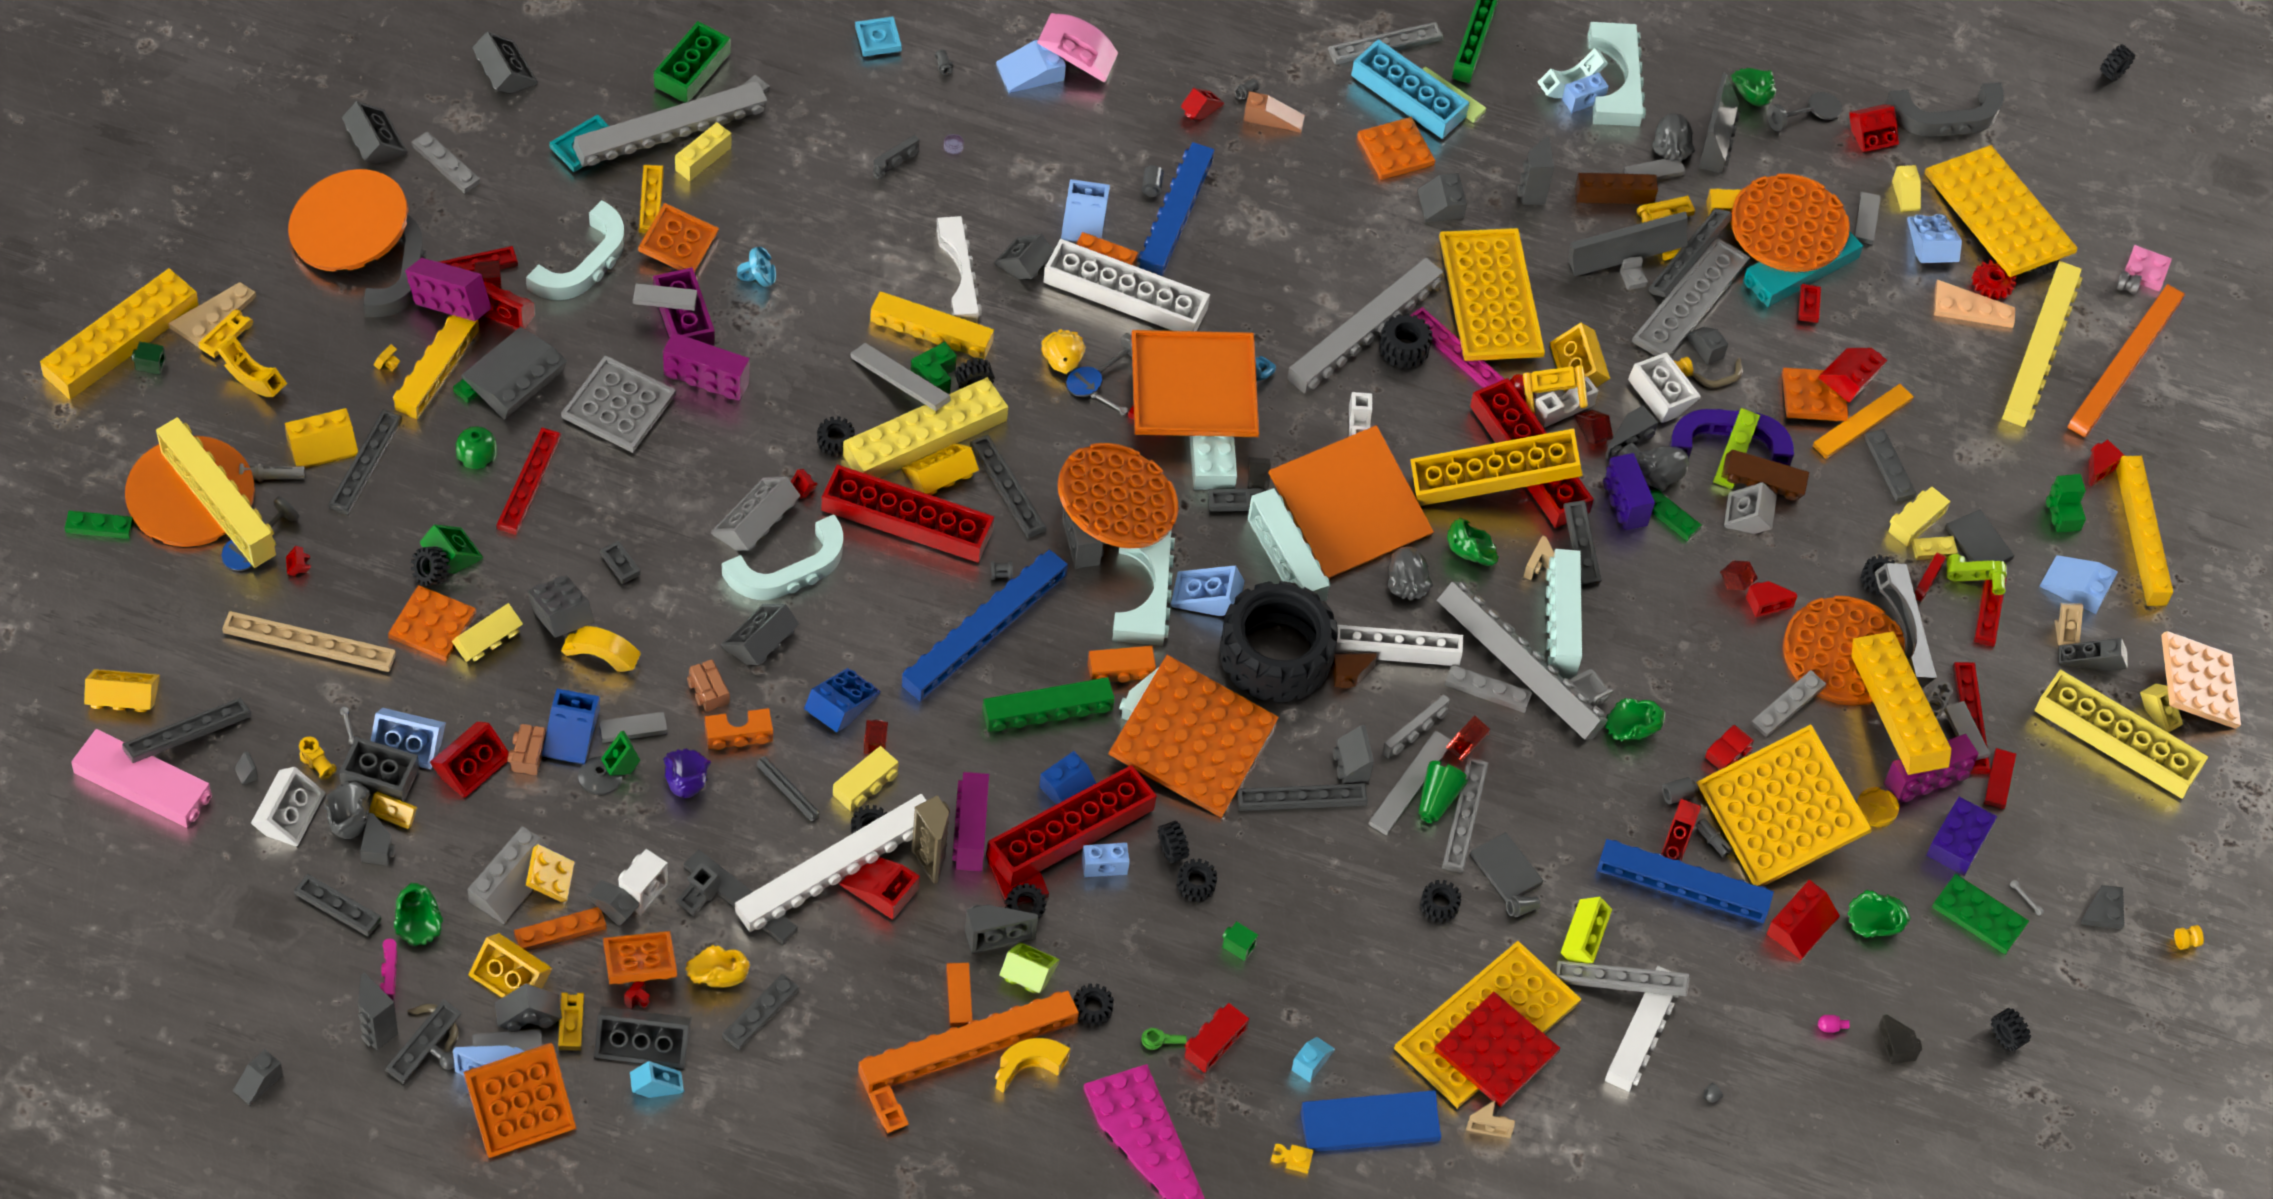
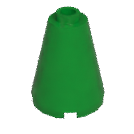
M1430 761L1427 766L1418 811L1421 819L1427 823L1437 822L1468 783L1467 775L1450 764H1447V767L1441 766V761Z

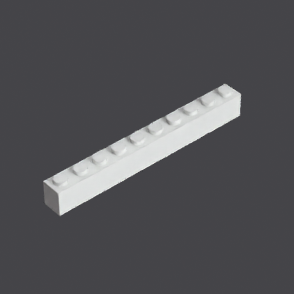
M922 793L745 896L735 902L736 914L749 932L755 929L759 930L773 918L778 919L782 917L790 908L799 907L807 898L819 895L829 885L838 884L846 875L855 874L863 865L875 862L885 852H892L902 842L912 840L915 806L927 800Z

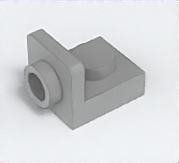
M1641 256L1629 257L1622 262L1620 273L1628 290L1647 287L1648 281L1641 267L1643 262Z

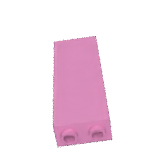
M95 729L71 761L75 774L188 828L191 822L197 820L201 808L207 805L212 797L208 782L154 756L132 763L122 749V744L125 742Z

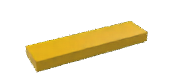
M643 165L639 233H647L661 209L664 166Z

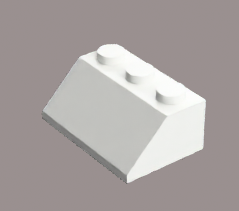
M1667 352L1634 364L1628 378L1661 423L1678 418L1701 397Z
M296 767L279 770L251 824L267 837L298 846L326 792Z

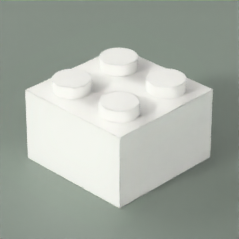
M647 849L641 855L638 854L634 858L631 867L628 870L625 869L618 878L619 887L626 890L640 903L634 911L640 916L668 885V863Z

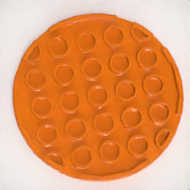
M354 169L333 174L313 185L296 203L288 226L291 244L297 255L304 262L317 269L336 272L342 269H348L349 271L364 267V264L384 256L401 238L407 225L406 220L409 212L407 199L400 186L383 173L366 169Z
M1795 174L1763 176L1752 181L1751 184L1739 192L1731 211L1732 230L1741 247L1757 261L1783 271L1806 272L1830 264L1843 251L1850 231L1849 217L1846 215L1843 208L1844 205L1835 194L1832 195L1819 182Z
M194 436V438L198 437L201 440L203 449L206 452H211L215 459V464L223 467L229 481L233 480L239 489L238 492L248 498L251 507L255 493L251 469L244 470L243 474H239L240 464H243L245 468H250L245 458L235 448L223 441L205 436ZM159 444L148 450L138 459L127 478L125 500L130 516L143 533L151 538L163 541L164 544L180 547L208 544L226 534L163 456Z
M1095 443L1074 451L1060 470L1058 493L1067 514L1084 532L1112 546L1130 549L1144 548L1158 543L1171 531L1178 516V498L1172 482L1168 481L1163 474V470L1154 461H1149L1139 455L1140 452L1123 445Z
M1850 596L1819 598L1807 603L1805 607L1798 610L1791 618L1784 635L1783 651L1788 668L1797 681L1812 670L1826 683V687L1816 696L1841 705H1866L1873 703L1851 657L1853 638L1894 631L1903 651H1905L1904 633L1896 621H1893L1885 614L1884 610L1868 601Z

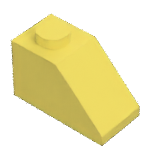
M1916 165L1897 166L1892 183L1901 212L1919 211L1921 209V180Z
M2156 683L2140 692L2145 711L2162 730L2169 733L2183 725L2179 709L2171 707L2169 704L2168 687L2166 685Z

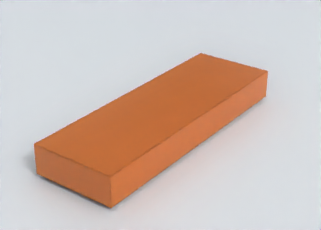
M947 963L950 1026H965L972 1021L969 963Z

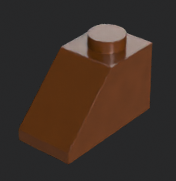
M1335 654L1332 665L1334 686L1342 688L1356 687L1374 669L1377 654Z

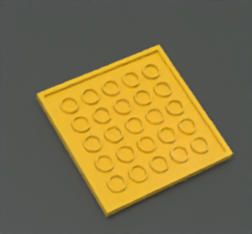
M1811 724L1696 782L1750 882L1755 886H1765L1872 832L1870 825Z

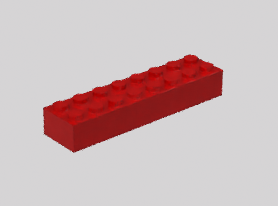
M1509 378L1473 392L1470 407L1495 443L1547 434ZM1579 477L1526 486L1555 528L1567 523L1563 506L1565 503L1585 500L1588 514L1591 512L1594 498Z
M838 464L822 495L821 511L979 563L993 532L994 516Z
M1130 765L988 841L986 856L1009 886L1012 887L1081 850L1083 845H1090L1150 813L1155 808L1157 795L1133 765Z

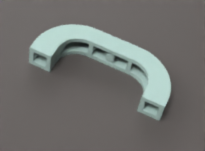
M601 200L589 212L590 226L600 231L605 236V239L571 272L554 273L538 264L526 277L527 290L545 299L566 300L585 293L596 282H599L604 273L614 267L624 248V225L619 213L612 206Z
M834 514L817 521L815 534L823 546L821 550L815 555L770 574L755 572L748 567L740 555L722 563V576L734 591L751 599L771 600L789 593H795L800 588L817 583L836 569L843 553V530L841 524Z

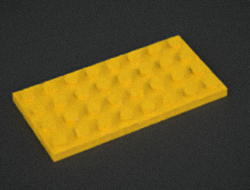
M1992 145L1925 168L1924 174L2009 277L2077 252L2078 247Z
M1518 228L1440 232L1439 239L1464 361L1544 357L1545 350Z
M1519 941L1515 942L1394 1046V1049L1457 1109L1478 1092L1479 1089L1435 1052L1434 1049L1445 1036L1493 991L1544 1034L1581 1002V998Z

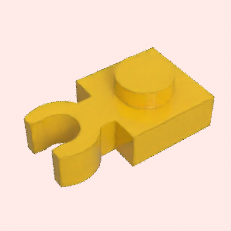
M1275 1144L1274 1151L1280 1152L1281 1155L1273 1154L1272 1162L1282 1163L1284 1161L1287 1162V1169L1308 1174L1314 1150L1296 1145H1291V1149L1288 1150L1282 1144Z

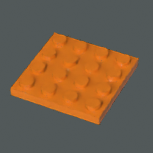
M552 1043L463 1072L488 1158L576 1129Z

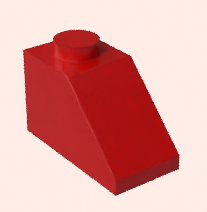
M1193 88L1180 107L1186 111L1184 114L1190 119L1203 120L1222 107L1224 102L1211 91Z
M2108 439L2101 444L2097 443L2091 449L2089 484L2093 486L2115 471L2121 457L2125 456Z
M1770 581L1756 582L1749 586L1746 599L1755 617L1793 608L1797 594Z

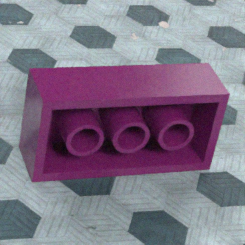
M420 258L405 270L415 305L472 321L478 320L491 309L480 273L425 258Z
M693 267L653 276V285L697 290L695 311L659 307L669 338L674 332L715 346V330Z
M673 332L663 350V372L670 379H677L691 386H697L709 392L724 395L729 399L740 401L750 383V358Z
M1966 733L1947 740L1952 749L1948 768L1908 775L1901 759L1892 762L1884 785L1897 798L1898 803L1903 801L1909 802L1915 796L1927 795L1936 788H1945L1954 781H1963L1970 776L1979 753Z
M963 772V779L958 780L952 861H956V870L982 871L989 787V774Z

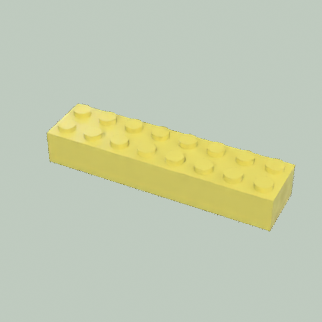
M986 377L950 393L951 401L937 411L927 405H923L843 441V456L853 470L881 478L951 444L959 443L1006 422L1008 405L989 378Z
M177 417L156 429L163 456L251 565L256 568L276 556V542L272 537L274 534L273 529L268 523H263L257 509L253 510L250 507L248 498L238 492L239 489L233 480L229 481L223 467L215 464V459L211 452H206L203 449L201 440L198 437L194 438L186 422L182 423Z
M2061 669L2040 697L2034 710L2182 799L2208 759V756Z

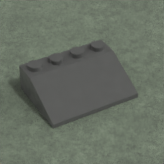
M1727 73L1722 74L1699 164L1701 169L1722 173L1724 166L1728 167L1730 155H1727V151L1731 152L1734 142L1730 138L1735 137L1737 126L1734 125V122L1738 123L1740 111H1737L1739 102Z
M519 327L465 371L461 377L505 420L564 371L567 360L553 346L524 328Z

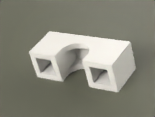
M1587 376L1585 377L1587 408L1595 405L1598 390ZM1578 387L1569 389L1561 397H1557L1553 391L1537 398L1534 415L1543 428L1587 408L1583 409L1580 407Z
M1352 392L1349 403V436L1371 428L1372 393Z

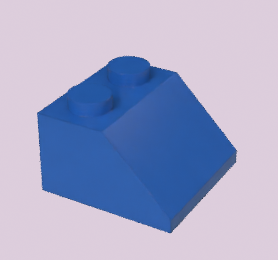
M1073 751L1041 773L1039 787L1057 805L1096 784V781L1088 765Z

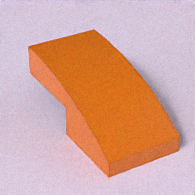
M890 1085L868 1094L887 1134L909 1125Z

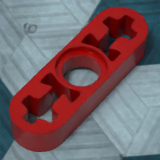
M1938 552L1935 554L1914 592L1917 601L1922 603L1941 570L1946 556Z

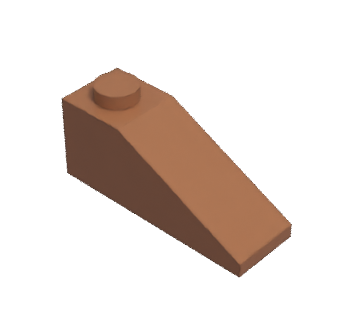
M1249 91L1244 114L1245 122L1296 132L1302 131L1305 115L1269 95Z

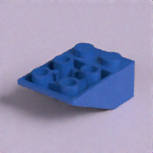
M847 668L812 688L804 709L835 732H839L849 726L881 691L874 687L872 683L857 675L855 671Z
M557 688L551 707L542 757L585 764L600 712L599 696Z

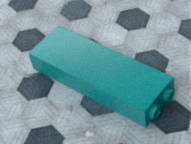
M1849 231L1846 246L1841 254L1830 264L1822 268L1806 272H1789L1758 262L1747 268L1743 281L1748 288L1753 290L1761 302L1770 307L1800 291L1801 284L1811 285L1860 258L1863 245Z

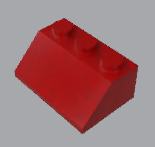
M484 282L491 309L483 316L516 330L519 327L526 329L535 316L534 302L527 298L519 297L508 290L500 289L492 283Z
M1846 348L1818 378L1850 403L1877 376L1888 360L1873 348Z
M477 721L432 759L430 763L446 784L463 798H466L508 761L509 751L490 723Z
M1808 880L1771 921L1767 935L1802 960L1839 919L1840 915L1827 892L1811 880Z

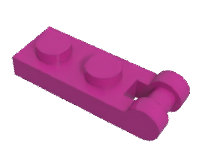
M389 938L383 942L386 963H382L381 975L385 976V983H381L380 988L395 1003L398 954L395 940Z

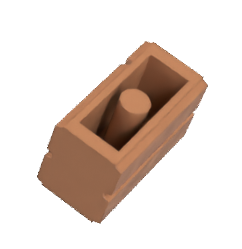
M712 659L689 668L687 682L691 689L695 688V698L699 706L703 705L705 711L708 712L730 703V693Z
M522 724L520 725L519 732L515 731L513 736L515 748L510 750L508 755V763H511V770L513 772L535 776L538 774L547 732L544 727Z

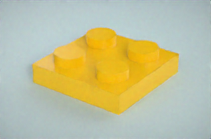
M537 844L533 847L526 886L563 903L568 898L575 861Z

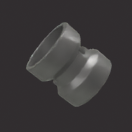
M2122 270L2116 289L2121 291L2127 290L2130 294L2136 295L2142 276H2133L2129 272Z

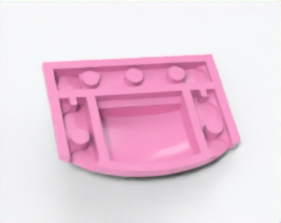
M1051 13L1037 41L1039 45L1103 82L1106 81L1118 54L1112 42L1102 31L1085 20L1066 14Z

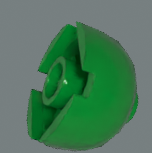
M479 426L469 427L457 438L455 445L456 457L463 462L464 466L473 469L484 468L488 463L496 459L498 454L497 441L492 432L486 428Z

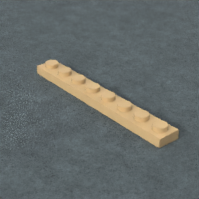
M229 611L222 628L225 634L390 672L396 656V650L232 611Z

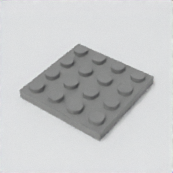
M605 355L562 411L561 418L633 453L676 396V389Z

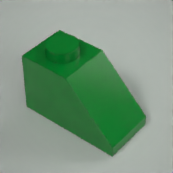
M620 731L601 758L610 776L631 774L641 761L625 731Z

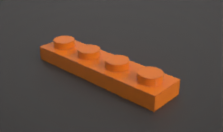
M595 907L514 930V936L518 946L526 951L602 931L607 929L602 911Z

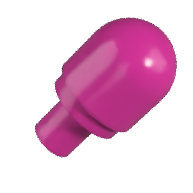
M1823 1015L1818 1020V1027L1823 1032L1836 1033L1839 1032V1029H1849V1020H1840V1017L1836 1015Z

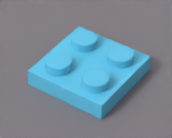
M894 17L855 22V29L863 57L902 51Z

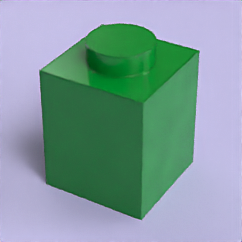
M1236 921L1232 928L1229 926L1222 935V938H1224L1222 948L1245 961L1257 946L1259 935Z

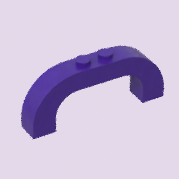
M1700 409L1686 414L1675 425L1669 447L1681 448L1689 458L1693 448L1692 439L1702 434L1730 436L1740 410ZM1756 413L1760 417L1752 438L1758 439L1765 444L1771 461L1791 466L1794 457V446L1790 434L1775 419L1761 413Z

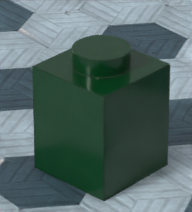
M139 341L137 349H134L132 353L135 369L161 374L166 360L164 346Z

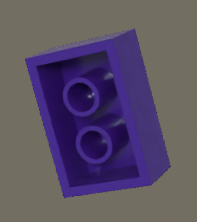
M1634 453L1611 457L1609 465L1606 467L1603 486L1610 494V502L1617 511L1618 522L1622 523L1625 531L1648 526L1655 502Z
M1959 796L1932 841L1926 856L1965 876L1992 830L1997 816Z

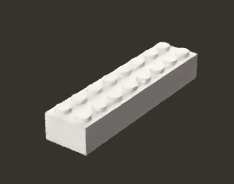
M1063 239L1059 240L1044 271L1043 283L1172 331H1197L1208 310L1210 294Z

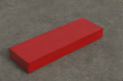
M1998 748L1995 749L1983 804L2005 809L2017 753Z

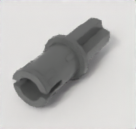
M1705 818L1698 821L1696 828L1708 840L1707 843L1711 844L1718 851L1722 858L1726 856V853L1729 854L1733 848L1721 837L1720 831L1717 832Z

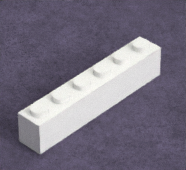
M1337 625L1338 638L1335 654L1376 653V660L1459 666L1461 662L1463 635Z
M1657 966V968H1656V970H1658V971H1668V972H1671V971L1666 970V969H1664V968H1662V967H1660V966ZM1644 993L1608 1070L1606 1082L1630 1092L1632 1085H1638L1642 1076L1639 1070L1641 1067L1646 1068L1650 1059L1647 1053L1649 1049L1654 1050L1659 1039L1655 1037L1657 1031L1662 1033L1667 1022L1664 1020L1665 1014L1670 1016L1675 1004L1671 1001L1673 997L1678 998V995Z

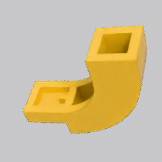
M229 336L217 348V351L226 362L224 365L226 369L241 384L253 392L265 397H274L287 385V382L276 367H264L253 360L235 336Z
M584 626L579 628L576 633L569 634L561 650L566 656L577 654L598 656L607 661L617 672L634 670L641 655V652L623 637L611 631L592 626Z
M1032 1038L1016 1043L1001 1056L1000 1069L995 1076V1079H997L996 1089L1004 1093L1016 1074L1027 1067H1041L1058 1076L1069 1060L1071 1048L1057 1041L1045 1038Z

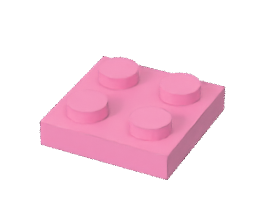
M2134 245L2125 271L2133 276H2142L2140 285L2160 292L2172 258Z

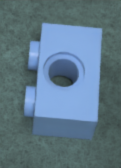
M1598 72L1566 84L1562 100L1570 112L1574 113L1593 106L1595 97L1606 96L1609 86Z
M1127 843L1083 845L1082 865L1084 878L1128 875L1130 861Z

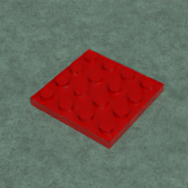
M1493 991L1435 1046L1434 1051L1502 1108L1560 1052L1561 1048Z

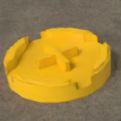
M1880 787L1865 789L1856 801L1870 826H1888L1894 822L1898 815L1899 803L1892 792L1881 790Z

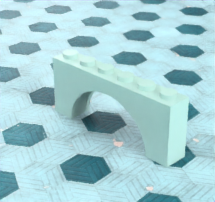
M1590 23L1588 31L1589 49L1596 48L1612 57L1621 67L1625 77V83L1618 91L1607 96L1595 97L1593 124L1640 127L1641 120L1645 119L1646 108L1642 107L1645 93L1641 92L1644 79L1640 77L1642 62H1639L1641 47H1638L1640 32H1637V24Z
M1171 531L1161 541L1148 547L1130 549L1119 547V554L1133 557L1145 566L1151 575L1154 589L1148 600L1138 608L1127 612H1115L1112 642L1163 646L1164 638H1168L1169 625H1165V621L1170 618V608H1167L1166 605L1171 602V590H1168V585H1172L1173 573L1169 572V567L1173 568L1174 555H1170V550H1174L1175 538H1171Z

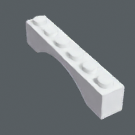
M961 216L937 218L939 246L954 259L961 275L959 288L951 299V315L978 324V316H982L981 304H977V300H979L978 288H974V284H976L975 272H971L973 259L972 256H968L970 242L965 239V236H967V226L963 224Z

